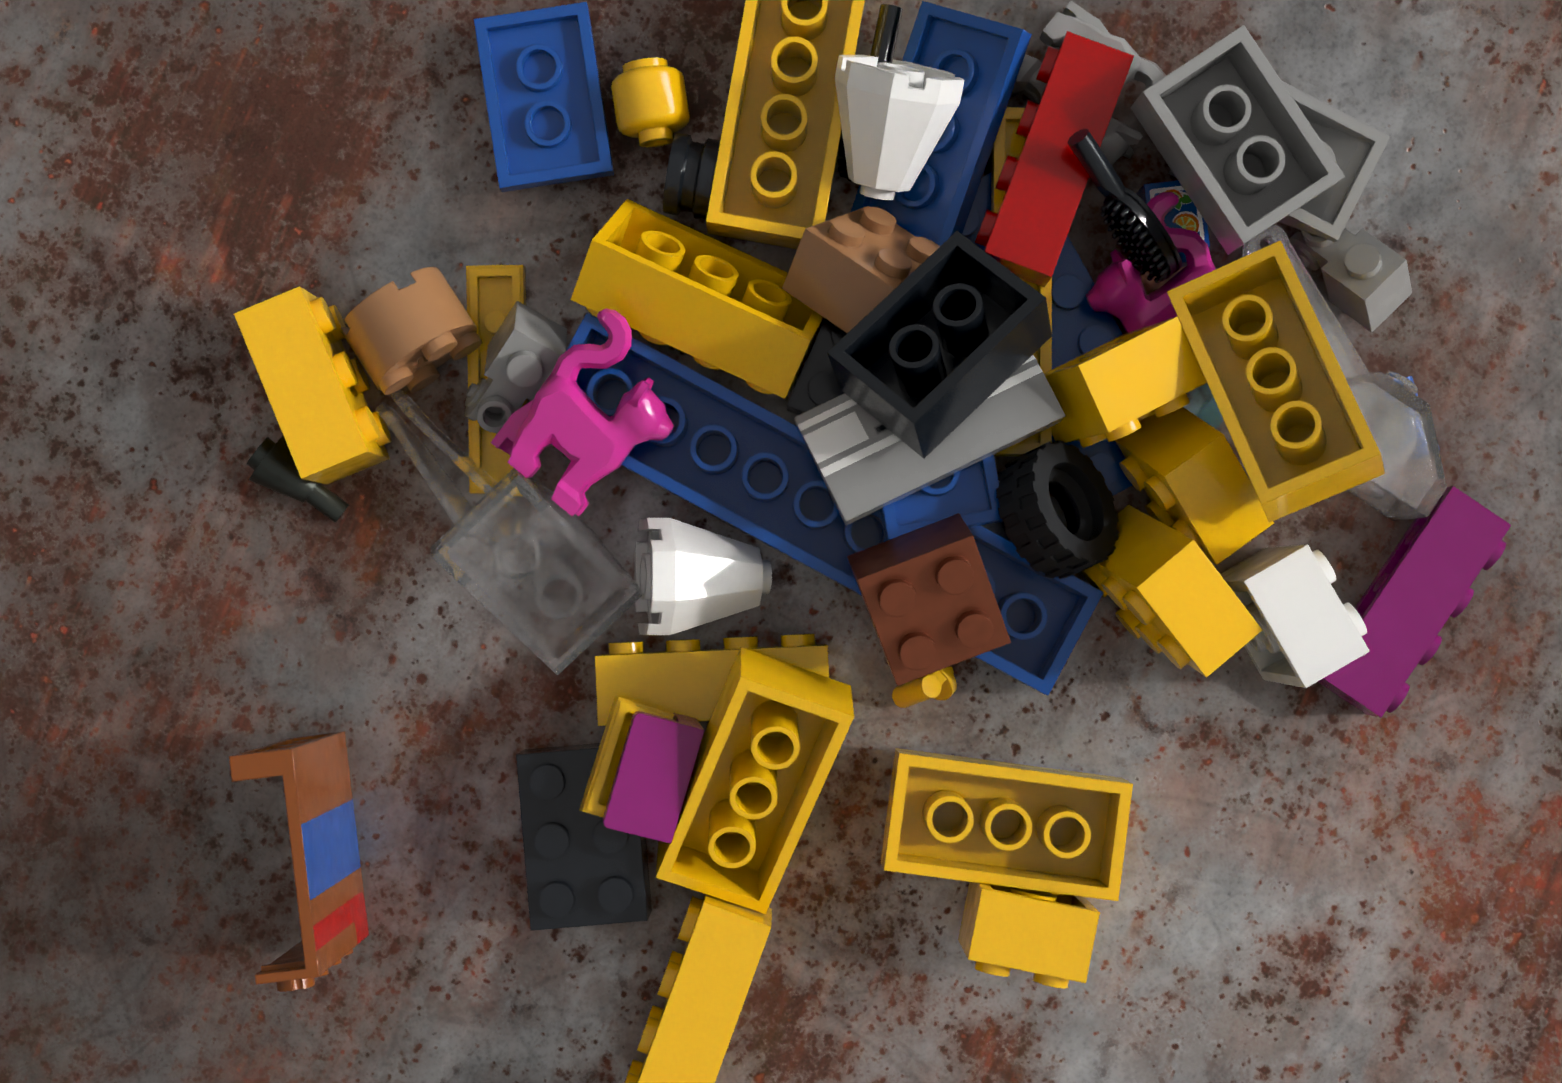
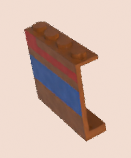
M345 731L288 738L229 756L232 782L283 776L302 941L271 964L262 965L261 971L255 975L256 985L276 982L277 991L279 992L306 989L314 986L315 978L329 974L330 967L342 963L341 958L352 954L353 948L369 935Z

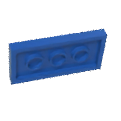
M922 1L902 61L948 71L955 74V77L964 79L960 104L910 191L895 192L894 200H881L860 194L861 185H859L851 212L866 206L881 208L892 214L896 218V224L914 236L927 238L939 246L946 242L956 231L962 234L1032 34L1021 28Z

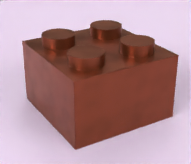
M959 513L847 556L897 686L1011 643L973 534Z

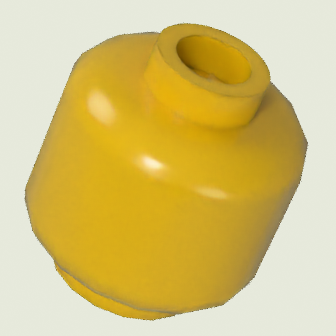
M657 57L643 58L625 63L623 65V73L619 74L612 81L611 89L618 130L623 135L639 138V145L641 147H658L673 142L672 133L681 130L688 124L689 109L684 76L678 69L668 66L666 59Z

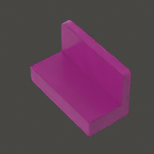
M641 711L633 714L603 816V823L606 828L672 843L704 733L703 727L696 718L673 713V720Z

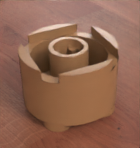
M426 267L411 272L410 275L416 283L398 289L394 281L386 284L361 301L344 319L348 327H341V333L377 389L382 391L384 395L392 394L405 386L408 387L411 393L422 390L440 376L436 368L451 358L459 360L466 357L482 344V340L477 334V326L437 267Z

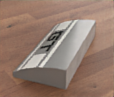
M1032 355L925 458L917 454L845 393L794 417V421L847 526L893 502L899 501L922 488L930 486L1060 423L1066 415L1036 358Z

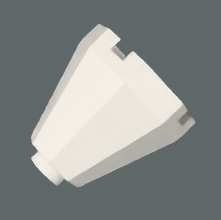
M839 55L835 73V85L848 178L852 182L861 185L860 194L881 200H894L895 192L910 191L960 104L965 80L955 77V74L948 71L893 59L892 63H878L879 57Z
M644 518L639 520L638 531H649L648 542H636L634 553L636 612H647L649 623H638L639 635L676 634L760 606L762 594L770 593L772 585L771 563L769 560H762L760 548L672 518Z

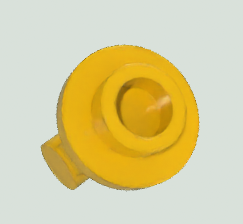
M952 666L897 686L892 693L894 703L900 708H906L932 698L936 700L949 699L957 689Z

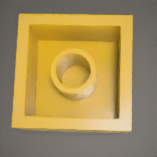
M1178 317L1125 333L1044 373L1066 415L1060 423L1051 427L1052 435L1055 441H1064V443L1079 440L1082 448H1085L1106 438L1108 442L1125 437L1142 427L1139 422L1140 420L1153 414L1161 417L1189 404L1190 400L1186 393L1206 384L1207 381Z
M1184 407L1161 417L1153 414L1140 420L1139 422L1142 426L1140 429L1115 440L1125 456V459L1119 463L1123 473L1137 490L1141 491L1144 489L1151 500L1145 506L1149 516L1194 539L1207 558L1216 565L1274 524L1273 521L1269 523L1251 481L1224 434Z
M969 882L958 941L967 959L976 961L975 969L978 971L1003 977L1010 976L1011 968L1034 973L1033 981L1050 987L1066 989L1068 988L1069 980L1086 983L1100 912L1085 897Z

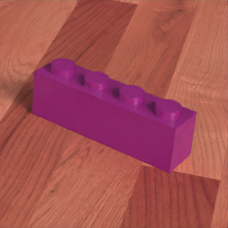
M1454 486L1436 488L1355 607L1367 628V634L1363 635L1362 638L1370 652L1319 680L1318 683L1366 715L1382 718L1386 711L1391 713L1396 710L1409 691L1410 685L1406 681L1417 664H1426L1438 650L1442 642V637L1438 633L1450 616L1452 618L1457 617L1471 601L1474 590L1470 586L1482 569H1490L1503 554L1506 542L1502 538L1511 525Z

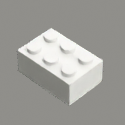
M1308 544L1264 548L1220 574L1262 628V631L1244 647L1263 680L1307 688L1370 652L1362 638L1363 635L1367 634L1364 621L1349 602L1342 604L1331 583L1336 581V575L1331 564L1321 551L1315 550L1312 552Z

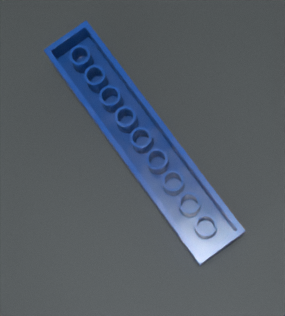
M586 313L566 351L573 345L578 344L602 345L608 340V333L596 317ZM633 337L631 347L624 360L607 369L582 368L579 371L576 380L578 386L609 417L614 415L623 394L630 391L637 383L647 377L654 381L651 390L665 404L666 412L674 425L670 435L663 441L648 440L635 445L621 464L622 467L862 596L847 556L886 541L881 510L846 526L796 425ZM981 525L968 527L973 534L1011 641L1009 644L977 655L975 658L1048 696L1104 592L1073 575L1063 579H1059V576L1053 579L1045 577L1043 572H1036L1030 567V563L1025 558L1022 559L1016 551L1017 548L1012 542Z

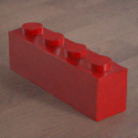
M1067 31L1059 49L1051 46L1047 48L1036 80L1046 83L1039 104L1027 101L1015 133L1026 139L1018 158L1007 155L995 189L1005 192L999 211L996 213L987 209L975 240L976 244L985 247L984 251L1020 279L1045 287L1052 278L1089 179L1088 173L1068 145V140L1077 131L1088 129L1099 147H1101L1134 55Z

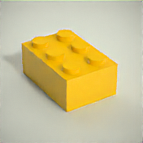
M299 286L234 313L301 479L328 485L390 459L384 446L392 442L388 427L381 413L378 410L371 412L363 392L369 390L370 385L359 360L356 357L350 360L341 341V339L345 338L341 333V327H346L335 305L328 307L323 297L318 298Z
M1127 505L1118 513L1119 522H1117V530L1119 531V538L1115 541L1114 546L1116 549L1113 554L1107 556V560L1082 571L1093 587L1104 592L1103 597L1109 595L1120 607L1115 615L1122 625L1136 639L1142 637L1157 654L1163 652L1180 670L1188 664L1207 678L1262 631V628L1194 539L1130 505Z

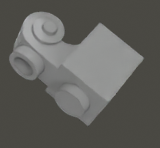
M1345 226L1340 238L1336 242L1302 230L1301 232H1295L1288 240L1295 260L1301 267H1309L1314 271L1321 267L1329 301L1371 333L1412 294L1407 260L1363 228L1354 235Z
M516 301L488 345L484 373L488 377L487 380L481 378L477 385L472 383L466 392L465 417L472 421L477 420L484 430L497 434L510 415L521 408L526 398L531 401L534 399L537 391L550 376L559 356L566 352L567 329Z

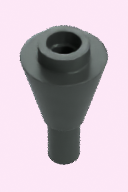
M284 436L277 443L267 437L246 463L255 470L249 481L304 503L306 501L335 523L349 506V504L321 483L301 479Z

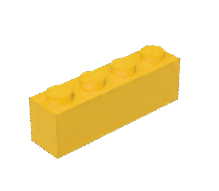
M815 634L781 635V646L758 647V636L723 638L724 649L701 650L700 639L666 640V651L643 652V641L608 643L609 654L595 656L598 726H606L615 696L671 714L677 713L696 718L697 721H710L740 647L829 678L828 645L815 644Z

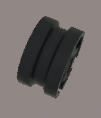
M675 134L666 173L663 213L678 216L682 210L693 212L695 219L706 220L720 140L708 138L705 143L693 142L691 135Z

